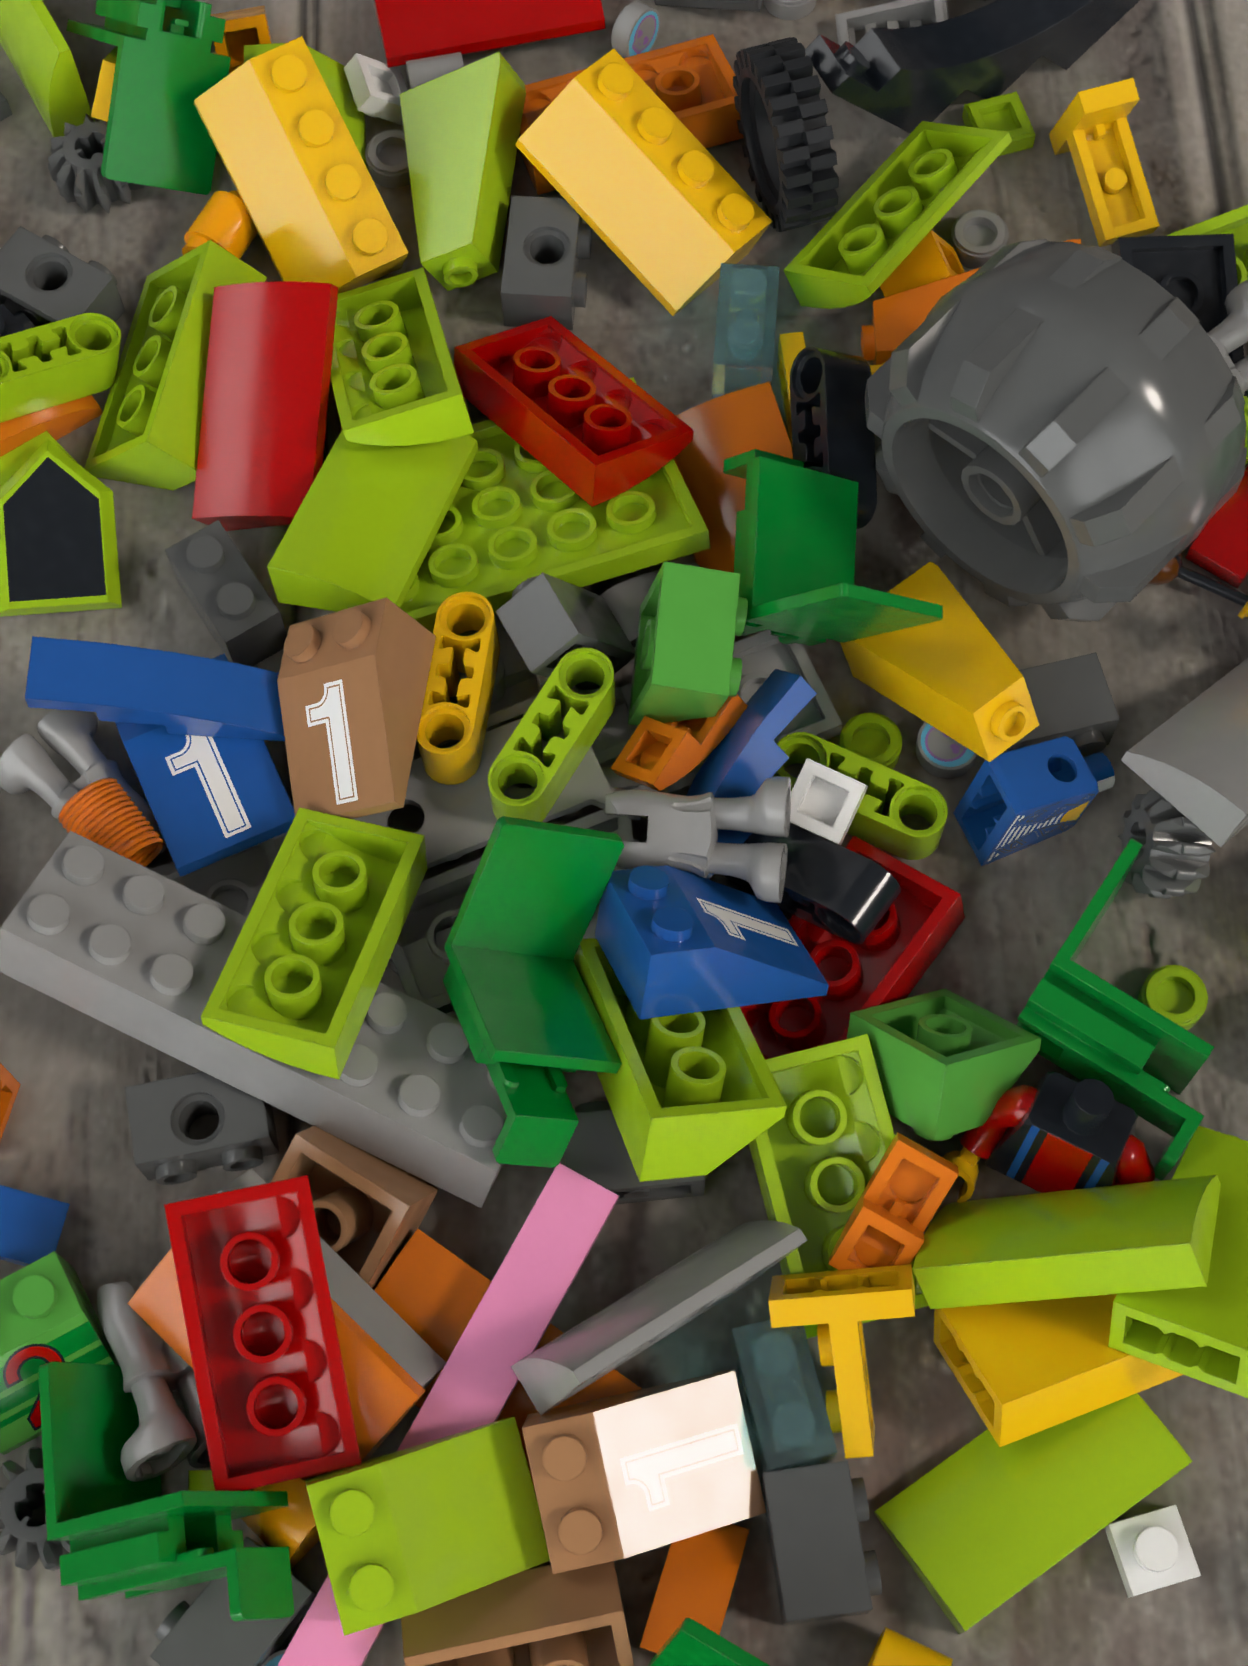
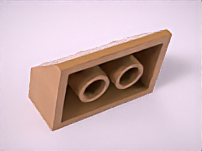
M614 1561L553 1574L551 1565L524 1570L421 1612L401 1618L405 1666H634Z

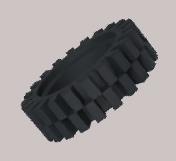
M795 37L740 49L736 54L737 60L734 61L733 67L736 76H733V86L738 95L734 97L735 109L740 114V120H737L739 133L743 134L745 145H742L744 158L748 157L750 166L748 172L751 182H756V197L758 202H762L764 213L772 220L771 227L773 229L776 228L777 232H783L832 219L831 217L836 213L835 205H838V195L835 188L839 187V177L833 168L834 165H838L837 155L830 145V140L834 139L832 125L827 126L825 115L828 113L826 100H820L821 84L818 75L813 76V63L810 56H805V47L802 43H798Z

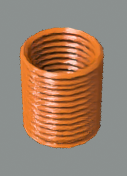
M108 777L89 784L71 797L59 813V823H62L67 833L72 831L144 867L150 864L163 848V839L159 838L158 832L154 831V827L150 826V822L146 821L145 816H142V812L135 806V802L131 801V797L127 796V792L123 791V787L117 783V779Z

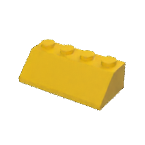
M302 36L247 60L194 100V105L282 281L331 283L338 287L339 294L361 287L402 268L409 252Z
M614 48L573 78L520 136L515 144L672 316L676 315L747 256L772 223V220Z

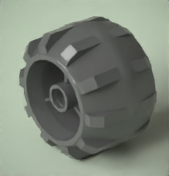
M1047 239L1021 241L1003 246L975 274L943 295L928 313L924 322L892 352L891 358L867 380L864 397L867 428L881 438L882 441L876 448V469L887 492L899 495L912 517L923 529L924 532L920 537L940 558L944 555L949 556L961 568L983 582L985 593L1007 606H1027L1029 603L1038 604L1043 607L1050 619L1077 622L1100 621L1117 602H1131L1170 560L1184 551L1198 537L1213 515L1237 492L1244 476L1247 449L1244 447L1246 435L1245 400L1236 376H1233L1218 347L1200 325V320L1178 297L1175 298L1150 276L1124 261L1121 256L1098 246L1090 247L1074 242L1048 241Z

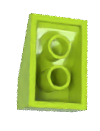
M514 1416L363 1461L360 1465L333 1470L305 1479L344 1636L421 1612L550 1561L537 1497Z

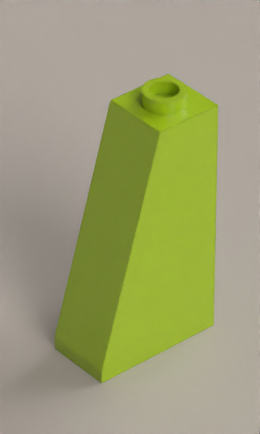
M496 52L399 94L420 263L447 291L469 286L476 282V280L499 271L517 154L515 144L520 135L526 96L525 83L500 52Z
M1199 1125L1172 1179L1218 1175L1221 1183L1207 1286L1117 1294L1113 1301L1108 1347L1248 1398V1141Z

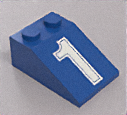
M225 653L212 658L229 662ZM115 722L180 877L288 832L295 817L294 808L264 740L168 734L165 725Z
M643 865L633 869L612 872L600 899L595 937L639 1019L827 995L829 984L778 904L757 899L756 896L668 865Z

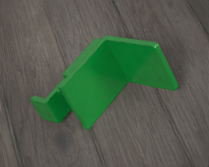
M97 0L95 14L105 17L104 26L68 19L66 31L118 46L101 175L104 178L202 195L210 193L217 149L194 105V100L229 74L231 61L229 56L211 52L212 41L223 43L226 19L211 16L212 4L197 0Z
M757 449L724 460V474L746 479L745 510L738 511L736 518L734 573L740 574L738 597L747 598L748 601L747 618L742 635L771 630V635L778 636L782 644L798 643L812 646L825 643L826 639L844 643L943 619L942 605L854 585L858 482L804 468V462Z
M507 816L500 817L494 826L445 943L444 949L450 965L444 976L443 983L475 1062L486 1064L507 1115L492 1149L496 1162L499 1164L556 1167L560 1163L579 1122L567 1095L566 1088L568 1084L562 1071L575 1073L576 1070L617 1074L622 1064L573 962L574 956L624 848V843L617 833Z
M1131 838L1051 962L1048 971L1028 999L1026 1006L1018 1017L1016 1025L1042 1038L1040 1051L1038 1052L1039 1055L1081 1081L1084 1079L1102 1081L1113 1092L1115 1101L1132 1108L1138 1116L1172 1136L1154 1166L1155 1177L1163 1180L1177 1163L1204 1118L1203 1114L1170 1095L1169 1091L1171 1089L1180 1095L1208 1059L1214 1046L1074 962L1121 889L1143 844Z
M49 1362L39 1367L47 1541L70 1540V1553L59 1556L61 1586H78V1601L92 1600L125 1592V1599H132L227 1577L230 1617L233 1621L275 1620L291 1617L294 1614L289 1547H244L243 1530H232L231 1521L287 1507V1491H178L162 1496L161 1475L145 1481H129L126 1478L120 1461L121 1450L126 1441L139 1427V1415L132 1393H125L123 1390L121 1367L117 1365Z

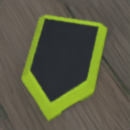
M47 439L0 488V617L122 608L113 491Z

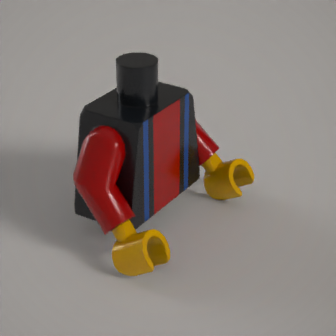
M1047 1072L1033 1087L1029 1085L1012 1087L1000 1097L991 1116L983 1126L965 1131L959 1140L964 1146L962 1150L951 1151L943 1156L944 1159L958 1166V1176L965 1180L959 1191L957 1203L966 1202L972 1197L979 1173L977 1163L980 1158L987 1159L984 1165L1040 1193L1154 1181V1167L1145 1145L1134 1136L1138 1115L1132 1108L1115 1101L1113 1092L1108 1085L1096 1079H1084L1076 1082L1060 1073Z

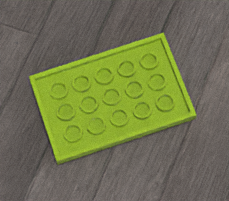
M634 377L629 378V379H631L634 383H636ZM486 420L472 425L474 433L469 435L477 440L479 449L400 608L433 633L439 606L446 598L459 592L478 593L490 602L495 614L496 610L512 598V593L519 584L529 578L539 576L542 572L581 588L654 566L664 561L667 562L710 549L709 530L674 459L631 489L591 507L493 421Z

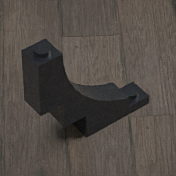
M996 0L964 15L937 23L897 29L871 28L855 45L847 41L839 45L819 34L805 49V55L810 56L813 67L832 94L911 133L922 121L933 122L966 89L983 99L1000 96L1042 55L1067 70L1140 0Z

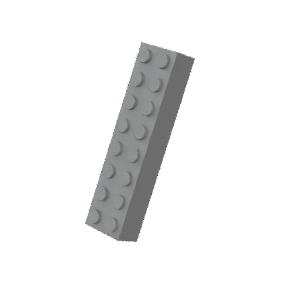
M72 831L67 834L0 927L1 973L482 1208L503 1164L496 1162L492 1149L507 1115L486 1064L475 1062L458 1019L380 982L339 1080L290 1066L250 1050L204 1026L201 1020L202 1012L247 916Z

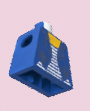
M1067 736L1000 754L991 762L987 760L983 762L953 814L981 866H984L1073 827L1098 792L1113 787L1115 782L1114 770L1107 756L1101 752L1083 757L1074 740Z

